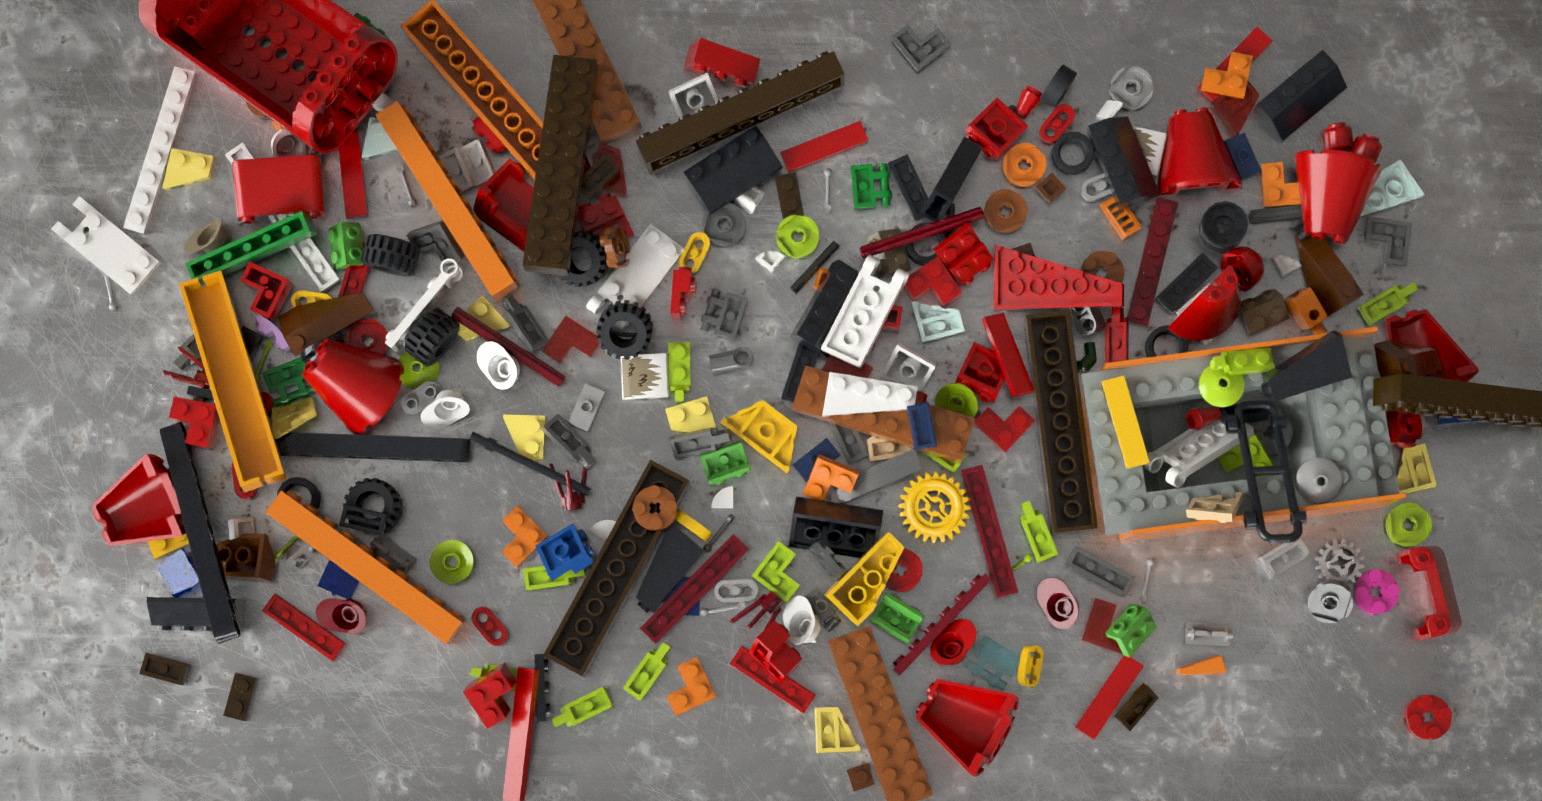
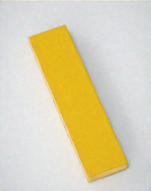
M1124 375L1102 381L1126 469L1149 464L1150 462Z

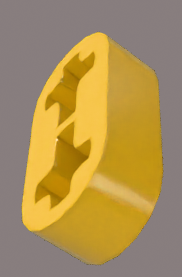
M680 509L677 510L675 521L706 542L712 532Z
M1028 644L1022 649L1017 673V680L1022 686L1034 687L1039 682L1044 652L1038 645Z

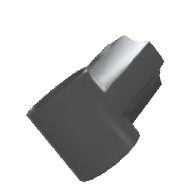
M738 347L735 350L709 355L712 373L717 374L740 368L747 369L753 364L754 357L748 348ZM741 353L749 355L748 360L744 363L738 362V356Z

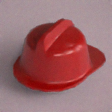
M958 619L950 623L931 643L930 656L940 665H956L961 663L965 659L967 651L976 640V627L967 619Z

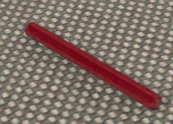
M977 207L863 245L859 248L862 258L865 259L868 255L874 256L963 226L965 223L969 224L984 218V212L981 207Z
M456 307L452 312L451 317L488 342L493 341L500 344L509 355L514 356L519 362L550 382L560 386L565 380V375L463 309Z

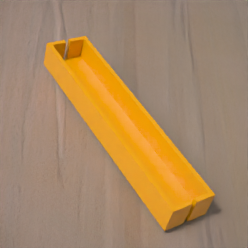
M217 271L202 276L207 287L203 288L198 278L179 283V287L240 487L244 492L263 487V482L265 481L270 485L287 479L275 437L272 433V427L226 279L222 271Z

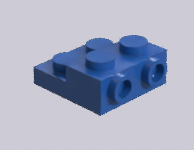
M573 523L536 545L546 572L552 581L571 569L576 574L594 563L592 556L595 553L590 544L585 543L588 540L587 535L582 528L578 530Z

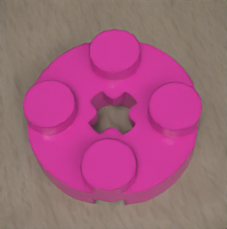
M1374 569L1362 573L1361 577L1355 580L1356 582L1353 585L1354 601L1362 611L1368 614H1381L1388 612L1395 606L1400 589L1395 579L1389 573ZM1371 587H1379L1381 589V596L1373 598L1371 596Z

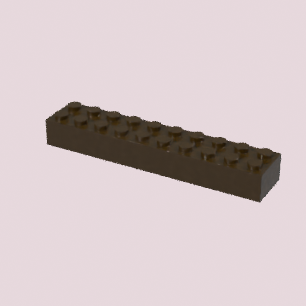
M823 52L817 55V59L810 62L808 60L803 61L797 65V68L790 71L789 69L783 70L777 74V77L771 80L769 78L763 79L757 83V86L751 89L749 87L743 88L737 92V95L731 98L729 96L723 97L718 100L717 104L711 107L710 105L701 107L698 113L691 116L690 114L683 115L676 123H666L660 126L656 132H646L640 135L639 139L636 140V144L649 174L845 86V73L835 52Z
M553 54L523 257V267L528 272L569 276L598 74L597 59Z
M1070 310L1029 314L1025 316L1024 324L1031 379L1035 389L1033 395L1051 536L1096 531L1098 524Z
M1396 374L1373 379V406L1382 407V411L1401 409V413L1413 414L1415 411H1419L1422 416H1433L1436 413L1439 414L1440 418H1453V416H1457L1458 420L1476 418V422H1490V420H1494V424L1506 425L1508 422H1511L1515 427H1525L1528 424L1531 425L1532 429H1542V391L1408 374Z
M651 459L543 654L545 657L582 677H585L665 531V529L657 531L648 530L637 522L632 509L637 494L653 485L664 487L673 494L678 507L690 485L688 479ZM652 503L650 505V513H660L661 510L659 509V506L661 504Z

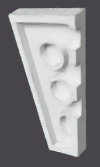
M830 372L822 417L907 410L906 406L915 405L918 386Z

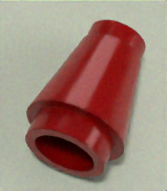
M1027 85L1025 89H1022L1014 113L1026 119L1041 101L1042 93Z
M1218 407L1195 408L1186 414L1187 425L1192 430H1200L1221 418V412Z

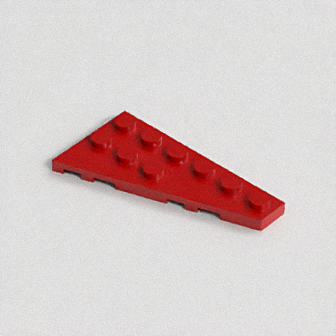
M994 244L995 310L1124 307V284Z

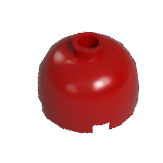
M1241 246L1228 251L1222 256L1224 257V260L1221 262L1222 272L1229 265L1233 267L1238 276L1240 291H1248L1261 281L1264 275V263L1261 255L1255 250Z

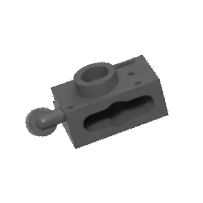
M818 587L805 596L811 604L814 615L820 618V623L827 631L830 632L841 622L836 614V609Z

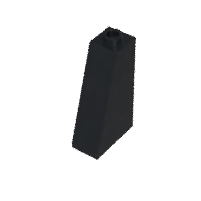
M966 137L962 139L920 214L934 222L943 218L983 147Z
M1335 330L1327 333L1262 375L1264 383L1261 384L1264 396L1275 402L1352 378L1342 334Z
M673 523L667 527L636 596L639 600L637 605L646 613L649 610L655 613L706 553Z

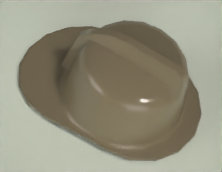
M217 218L210 224L197 230L186 242L184 251L187 254H193L200 250L211 252L231 243L232 237L222 226V219Z

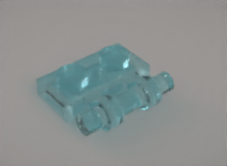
M984 635L973 655L980 658L979 662L976 664L969 660L965 667L972 671L971 674L974 676H980L987 680L990 686L994 688L996 686L1004 690L1008 683L1000 678L1003 673L1010 678L1012 677L1019 665L1020 656ZM988 663L996 668L997 671L995 674H992L983 668L984 665Z

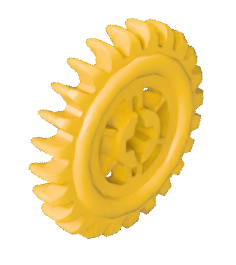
M934 471L933 477H930L929 473L925 472V479L917 475V483L912 480L909 481L912 488H903L907 495H901L900 499L904 500L905 503L899 504L898 507L905 509V511L901 512L899 516L907 517L902 524L911 525L908 529L909 533L916 530L915 538L923 534V542H926L928 537H931L934 544L936 538L939 537L941 542L944 543L945 535L951 540L953 539L952 531L960 534L958 525L966 527L962 519L970 518L968 514L964 513V511L971 510L970 506L965 505L966 502L970 501V498L963 497L967 489L959 490L962 483L954 484V476L947 480L946 472L941 477H938L937 471ZM938 491L937 497H931L928 492ZM940 492L946 495L950 502L944 503L939 498ZM920 499L925 502V507L922 509L918 508ZM929 503H932L934 505L938 503V510L940 512H937L935 510L931 512V505ZM951 505V511L948 515L944 509L945 506ZM925 511L927 516L930 517L929 522L919 512ZM939 517L942 520L939 523H931L932 518Z

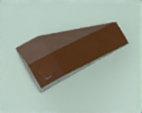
M1300 233L1294 236L1299 260L1304 272V281L1307 288L1311 287L1327 317L1352 304L1364 295L1351 273L1325 239H1313L1312 235L1300 240L1298 237Z
M364 292L298 305L280 315L278 319L285 341L294 356H298L315 342L333 336L370 314L374 309Z
M1388 340L1374 344L1377 367L1381 377L1396 374L1425 376L1443 370L1436 349Z
M245 533L239 535L238 538L227 539L217 544L226 579L273 582L276 560L267 534ZM186 553L183 575L198 577L192 553Z

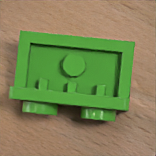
M340 222L329 228L328 240L331 243V262L333 263L334 271H342L352 265H364L361 262L364 249L360 223Z
M741 440L717 448L716 451L699 454L709 484L714 483L718 485L733 476L742 477L751 470Z
M886 593L871 617L870 622L908 644L925 615L916 607L909 606L901 601L898 596Z
M1130 604L1106 631V635L1117 641L1124 656L1131 657L1157 626L1148 608Z

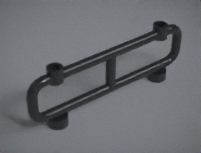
M1244 401L1236 406L1234 416L1225 417V429L1227 434H1238L1253 511H1244L1243 522L1245 530L1256 529L1259 537L1268 543L1295 542L1303 533L1302 525L1307 523L1306 511H1299L1282 430L1287 427L1286 416H1279L1277 407L1269 401ZM1265 409L1270 413V425L1274 432L1280 465L1253 467L1243 417L1245 410ZM1282 474L1290 510V523L1293 525L1292 533L1270 534L1267 532L1255 476Z

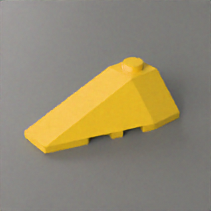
M888 531L838 582L836 581L824 593V596L856 626H859L874 611L904 546Z

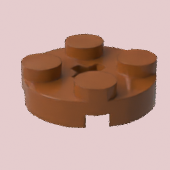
M1009 189L998 190L992 193L986 201L984 218L995 232L1012 233L1024 224L1028 212L1027 203L1019 193L1017 194ZM1003 206L1012 210L1007 217L1000 214Z
M617 224L607 226L604 229V234L599 236L601 246L605 248L607 266L619 269L628 266L630 259H626V253H630L627 237L622 229H617L619 226Z
M1097 251L1090 254L1083 261L1080 271L1097 276L1096 273L1099 271V268H1103L1108 271L1105 275L1106 279L1122 283L1124 267L1121 260L1113 252Z
M655 485L647 487L640 491L634 500L632 509L635 519L645 529L656 531L666 529L674 522L677 516L676 499L664 487ZM652 503H660V513L654 512L651 514L650 505Z

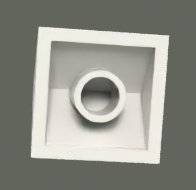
M708 73L668 91L670 101L679 118L686 114L691 116L698 113L701 107L706 105L711 107L717 104L719 100Z
M898 343L881 377L894 383L918 386L917 390L923 392L937 364Z

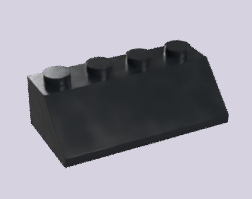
M1321 50L1257 103L1253 111L1282 143L1347 89V85L1337 64L1324 50Z
M1128 116L1107 118L1088 125L1087 134L1093 144L1094 151L1119 211L1160 196Z
M755 125L683 173L690 187L711 215L781 170L783 166L766 138Z
M841 260L832 262L790 337L825 359H828L830 354L822 351L821 347L859 272Z
M796 496L789 547L811 550L809 547L820 540L834 554L861 558L879 541L884 510Z
M147 597L146 602L151 625L158 626V630L172 631L173 626L180 627V631H194V627H202V631H212L204 598ZM232 599L239 628H244L246 601Z

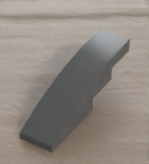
M913 449L861 471L851 493L835 486L833 487L840 503L845 504L902 480L904 477L922 471L923 467L916 450Z

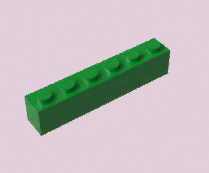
M300 211L185 263L190 278H198L203 286L205 285L202 278L204 275L222 271L223 275L226 276L246 267L249 261L255 263L311 238L318 233L311 215Z

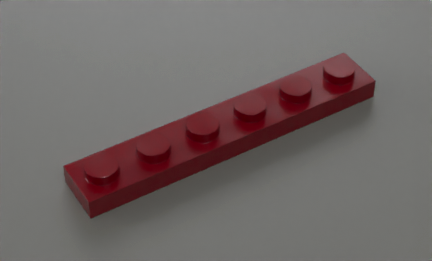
M1160 197L1156 198L1127 314L1129 324L1148 327L1178 206L1176 201Z
M983 465L961 470L996 598L1018 593L1017 585Z
M733 534L640 629L657 644L749 551V548Z
M986 573L982 577L978 574L969 583L972 587L967 593L962 590L954 599L957 603L952 608L947 606L940 613L939 616L942 619L936 625L932 622L923 631L926 635L922 640L915 639L908 647L911 651L905 657L901 654L893 662V665L896 666L893 671L900 676L992 579Z

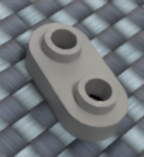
M1104 173L1083 183L1081 195L1086 201L1094 202L1112 195ZM1093 188L1095 194H1089L1088 189Z
M435 381L423 383L402 398L401 407L403 411L409 415L418 414L435 401L437 394L442 391V388ZM428 388L434 390L433 396L427 395L426 391ZM410 400L415 401L416 406L414 408L408 406Z
M750 579L722 580L714 588L715 597L723 603L750 602L758 596L759 592L757 584ZM750 587L752 589L751 594L745 595L743 593L744 588ZM728 588L730 590L729 595L723 596L721 594L722 589Z

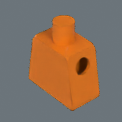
M1311 287L1298 289L1284 299L1289 314L1300 329H1311L1314 335L1327 332L1322 323L1327 318V314Z

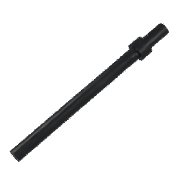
M474 431L472 432L469 439L484 446V449L490 452L495 451L567 486L565 475L498 444V441L491 437L488 439ZM571 479L572 489L586 496L589 495L592 488Z

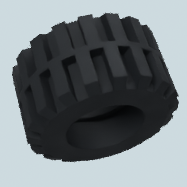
M584 230L575 232L572 252L577 246L584 247L591 255L592 264L587 271L579 270L574 265L571 256L569 276L561 275L559 278L562 281L566 280V284H574L575 287H585L605 276V272L609 270V267L606 263L607 255L605 248L601 246L599 241L600 235H593L592 231L585 232Z
M371 234L367 236L361 262L367 267L398 276H412L415 274L421 249L411 242L396 237Z
M625 300L624 303L616 301L615 305L610 304L607 310L604 309L596 329L598 343L601 342L602 350H608L607 354L609 356L615 354L616 359H620L621 356H624L625 360H629L630 356L638 357L639 352L643 353L651 340L653 332V321H650L651 316L649 313H645L646 308L643 306L639 308V303L635 301L634 304H629L630 300ZM622 320L629 321L636 327L638 333L633 338L622 339L614 333L612 325Z
M436 307L427 312L416 323L406 339L404 349L425 367H429L436 363L451 347L458 335L460 324L443 310Z
M364 478L362 482H355L356 486H351L348 489L350 491L349 494H345L344 499H346V503H343V507L346 504L361 508L366 497L378 494L384 500L382 513L388 514L383 532L386 533L387 529L391 530L394 527L393 524L395 522L398 523L400 519L398 518L399 514H402V509L400 508L402 500L399 499V493L393 486L378 478ZM351 510L347 512L349 515L366 518L359 512ZM376 517V518L371 519V520H375V521H379V522H380V521H381V517ZM348 519L350 524L375 530L379 529V526Z

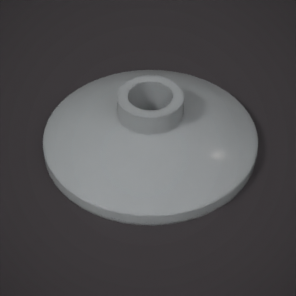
M1317 457L1309 459L1297 471L1296 486L1298 492L1310 502L1324 503L1330 501L1338 494L1341 488V472L1335 463L1326 458ZM1319 477L1324 478V483L1322 485L1317 484V479Z

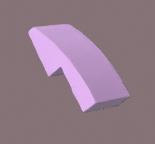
M259 314L256 315L257 323L255 325L259 333L269 338L275 336L273 341L279 350L282 348L287 353L290 352L291 349L283 337L282 330Z

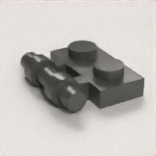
M712 289L711 295L708 296L706 301L708 305L705 315H702L700 320L702 322L700 330L708 333L710 325L716 326L714 335L735 341L748 298L727 292L725 299L722 300L719 299L721 291ZM716 306L722 308L719 319L713 317Z

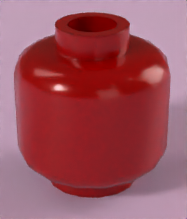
M1346 122L1328 124V128L1324 130L1326 149L1347 152V148L1353 146L1352 128L1346 125Z
M1363 133L1362 136L1355 138L1350 152L1375 160V164L1382 150V144L1379 143V138Z

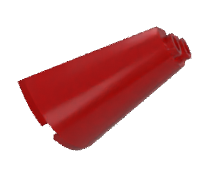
M1203 107L1196 109L1194 112H1187L1185 109L1174 111V116L1168 120L1167 139L1157 180L1160 196L1177 195L1183 189L1220 186L1221 191L1242 189L1240 176L1209 109Z
M1323 149V152L1321 151L1317 154H1314L1315 150H1305L1296 153L1295 163L1305 234L1312 235V238L1317 240H1324L1326 236L1332 238L1336 244H1346L1381 174V164L1374 165L1375 160L1372 158L1339 150Z
M1229 265L1212 282L1214 286L1209 285L1167 329L1187 340L1204 341L1213 339L1229 329L1236 320L1241 305L1238 276L1233 267Z
M1427 309L1420 311L1411 310L1405 314L1404 318L1392 315L1385 320L1388 341L1436 349L1443 370L1425 375L1424 377L1469 382L1479 372L1478 367Z
M326 338L316 349V353H318L317 358L314 361L310 360L305 365L302 376L352 434L366 432L365 427L369 424L374 426L381 420L396 399L403 382L399 379L400 374H404L403 363L391 356Z
M154 454L144 455L91 505L95 520L103 524L102 537L108 546L174 538L186 534L169 468L167 469L163 465L164 460Z
M936 679L935 683L932 682L927 689V695H929L925 703L921 702L917 707L916 719L969 774L977 777L984 772L985 769L982 767L985 763L990 765L1003 746L1014 723L1015 717L1012 715L1013 709H1018L1019 699L1016 695Z

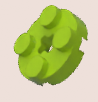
M788 216L778 226L776 234L777 245L786 256L793 259L805 258L811 255L818 246L819 229L816 223L807 216ZM797 232L799 234L802 232V241H794L793 233Z
M1406 502L1397 505L1389 511L1385 527L1393 543L1402 547H1414L1420 545L1429 536L1432 530V521L1430 515L1420 505ZM1406 519H1409L1410 523H1414V527L1410 528V531L1403 527Z

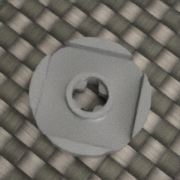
M1135 66L1133 68L1125 67L1118 70L1113 76L1109 93L1113 101L1123 103V109L1135 111L1144 107L1151 99L1153 81L1149 73L1144 69ZM1135 84V90L1137 92L1129 93L1127 91L1128 88L1126 87V85Z

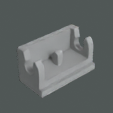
M1300 537L1295 542L1280 544L1257 559L1269 578L1272 579L1307 558L1310 552Z

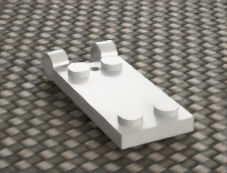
M79 196L72 205L85 214L86 218L73 232L59 221L51 229L133 296L161 262ZM86 227L89 228V232L87 233L84 232Z
M650 224L631 248L630 253L626 255V259H630L628 266L615 269L597 294L590 299L586 308L596 314L607 300L615 305V302L619 301L618 296L620 295L624 297L621 303H624L625 300H630L629 304H634L635 301L639 303L638 307L641 308L680 259L684 248ZM618 321L612 327L622 333L630 322Z
M868 255L821 347L822 351L860 369L909 277V272L900 268L896 270L890 284L873 277L872 275L878 269L880 259L872 255ZM875 287H880L878 292L874 291Z
M445 259L440 265L442 273L438 278L434 277L427 286L429 289L398 327L391 329L387 334L385 344L398 355L403 351L406 339L416 323L427 312L438 307L456 284L463 280L464 272L455 260ZM448 263H454V264H455V265L449 266V267L446 269V271L444 272V267H445L446 264H448ZM460 271L459 278L452 280L451 278L455 277Z
M1220 418L1200 430L1189 429L1154 452L1148 453L1150 463L1142 465V467L1151 473H1156L1161 469L1163 462L1168 463L1173 467L1166 474V482L1176 488L1181 487L1189 475L1238 445V434H1227L1223 420ZM1245 423L1247 437L1249 438L1254 434V429L1251 425Z

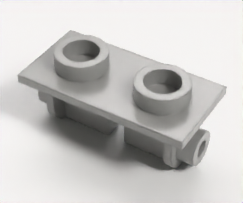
M384 535L378 536L377 539L374 538L370 543V548L374 550L372 555L376 558L382 556L392 564L390 568L394 571L400 569L406 573L416 560V558Z
M301 538L298 540L302 545L300 548L293 544L283 553L284 556L281 557L283 563L293 572L303 567L312 556L319 552Z
M1185 623V644L1230 646V639H1232L1230 624Z

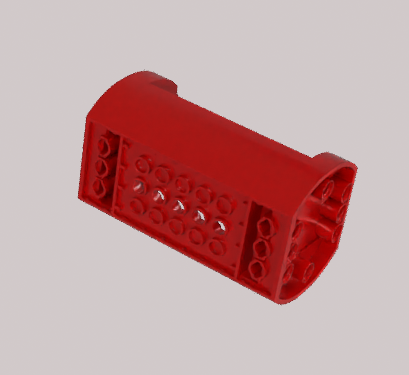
M332 0L139 1V17L142 25L149 33L315 151L322 154L334 152L343 146L372 109L373 103L393 82L396 73L398 53L393 42ZM253 27L254 33L252 35H244L246 28ZM271 39L268 47H261L262 40ZM286 50L288 52L284 59L277 58V54L280 51ZM297 62L304 63V67L300 71L294 70V65ZM318 73L316 80L313 83L310 82L311 76Z

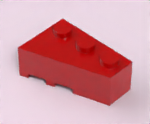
M699 38L689 46L683 70L700 75L708 73L709 77L732 82L738 87L746 88V86L748 87L754 83L761 59Z

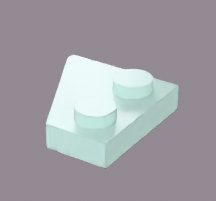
M369 118L361 158L366 160L375 155H383L397 150L379 120Z
M916 301L911 302L922 343L965 332L959 310L921 304Z

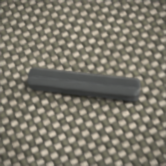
M1301 205L1250 211L1252 223L1303 217Z

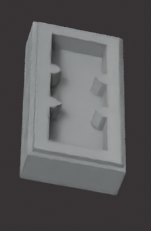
M584 384L568 424L589 432L606 392Z

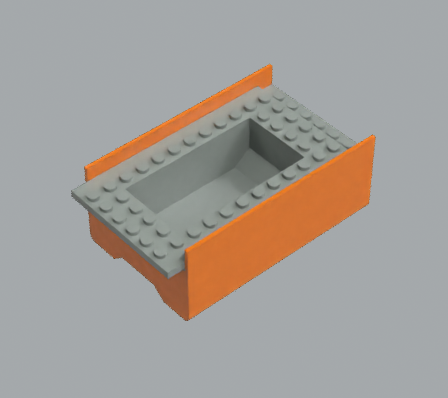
M1377 327L1339 332L1342 334L1352 378L1273 402L1267 396H1264L1261 384L1264 383L1262 375L1267 372L1242 374L1245 388L1243 395L1235 404L1252 400L1269 401L1292 424L1294 435L1292 442L1287 447V454L1299 511H1306L1307 518L1385 508L1406 498V493L1399 494L1391 449V445L1396 443L1390 442L1388 411H1382V407L1373 406V379L1379 378L1372 335L1378 331ZM1327 333L1106 363L1101 371L1082 373L1081 377L1105 534H1118L1120 543L1244 527V511L1253 510L1244 464L1226 473L1219 459L1216 458L1189 475L1185 483L1178 488L1166 482V474L1173 467L1166 462H1163L1161 469L1156 473H1151L1142 466L1126 469L1102 381L1124 375L1148 454L1190 429L1186 422V414L1191 409L1216 407L1209 404L1202 397L1199 390V378L1204 369L1210 365L1213 357L1221 356L1222 352L1270 347L1274 367H1276ZM1221 379L1219 385L1226 387L1227 382ZM1268 427L1267 432H1264V436L1274 439V432L1271 427ZM1278 455L1270 456L1275 466L1280 465ZM1312 458H1326L1335 463L1341 472V488L1338 494L1330 501L1313 503L1303 498L1298 492L1296 486L1297 471L1304 462ZM1282 474L1257 477L1256 482L1265 524L1289 521L1290 510ZM1319 477L1317 479V484L1322 485L1324 483V478ZM1236 492H1243V502L1232 522L1221 523L1217 520L1187 518L1186 509L1192 498L1222 495V499L1235 498Z

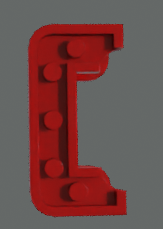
M300 155L255 158L232 162L237 220L242 221L243 224L255 223L259 216L292 214L300 211L310 214L312 219H319L321 215H325L320 156Z
M509 158L478 189L473 211L480 220L522 251H525L534 187L524 181V168Z
M1422 546L1397 553L1399 564L1409 565L1413 573L1424 571L1435 613L1424 616V625L1416 629L1418 640L1457 632L1461 627L1462 621L1444 551L1438 546Z

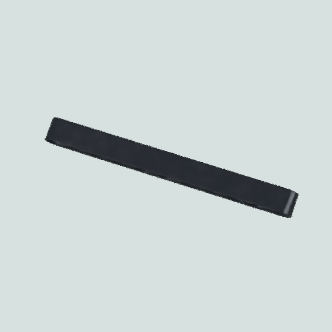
M180 421L161 428L160 436L213 636L216 642L221 644L240 637L241 633L191 446L185 444L187 432Z
M288 432L282 437L275 439L280 456L470 462L471 440L464 438Z

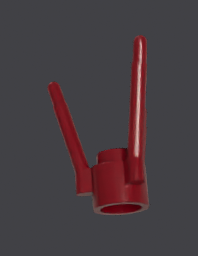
M179 346L178 350L203 370H197L194 378L163 370L162 373L170 376L171 379L209 389L210 385L203 363Z
M550 463L549 468L555 470L553 464ZM583 466L581 483L586 485L587 469ZM566 470L568 492L565 493V496L560 483L554 480L561 506H564L565 511L582 509L581 503H585L584 494L580 493L578 495V491L573 492L570 472Z
M770 591L767 595L763 594L757 601L741 611L729 622L731 624L760 605L763 609L753 618L747 628L751 629L766 612L768 614L773 612L765 627L766 629L782 611L780 606L784 602L775 593Z

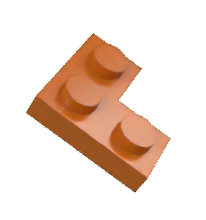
M1231 52L1227 71L1205 68L1201 91L1244 99L1253 56Z
M1284 162L1261 164L1264 208L1301 205L1298 182L1285 183Z
M819 454L803 494L813 499L824 501L830 485L851 493L860 471Z
M517 505L502 520L516 537L501 552L518 568L537 549L536 545L546 540L549 536Z
M698 657L677 666L686 687L667 695L675 716L716 698Z

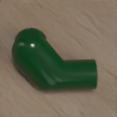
M1095 342L1084 343L1085 356L1081 361H1077L1078 372L1090 371L1097 362Z

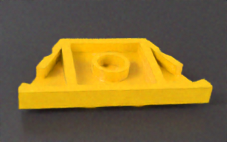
M764 400L720 421V424L730 429L737 437L788 474L798 428L797 425Z

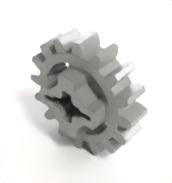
M1336 539L1331 540V545L1327 542L1324 543L1325 550L1318 549L1317 551L1321 557L1314 559L1316 562H1319L1315 570H1321L1322 572L1318 577H1326V580H1337L1347 586V580L1351 584L1355 583L1354 576L1361 577L1362 575L1358 569L1365 567L1359 562L1364 559V556L1357 555L1360 548L1354 550L1352 548L1353 542L1345 545V539H1341L1339 544ZM1342 549L1346 550L1351 556L1344 554ZM1330 552L1331 558L1325 562L1326 556ZM1337 560L1348 561L1347 563H1344V565H1341V567L1340 565H1331L1332 563H1335V561ZM1354 564L1353 569L1349 574L1348 568L1350 567V565ZM1328 570L1336 573V577L1331 575Z

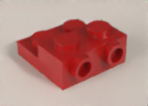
M997 97L968 125L965 132L969 140L983 147V153L988 158L992 159L994 157L998 160L1029 126Z
M608 193L601 196L599 202L594 205L586 203L579 207L580 211L577 216L585 232L592 231L593 235L604 234V229L607 226L617 224L619 225L617 229L624 231L627 240L635 236L616 195L611 196Z
M965 223L933 248L937 257L940 258L959 286L970 284L974 280V275L979 271H987L991 267L990 263L994 261L985 244L980 241L968 223Z
M679 267V270H673L670 308L673 321H682V315H686L687 302L685 300H692V294H696L697 291L696 277H693L692 268Z
M973 342L955 383H961L969 387L984 402H995L1005 380L995 352Z

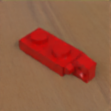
M1112 307V318H1107V323H1105V364L1129 360L1128 318L1124 317L1123 307Z

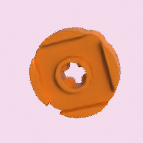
M1016 144L1004 156L1002 164L1003 173L1011 184L1019 187L1033 186L1041 180L1045 173L1046 158L1033 144ZM1022 160H1026V163L1030 164L1027 170H1022L1018 166V164L1022 163Z

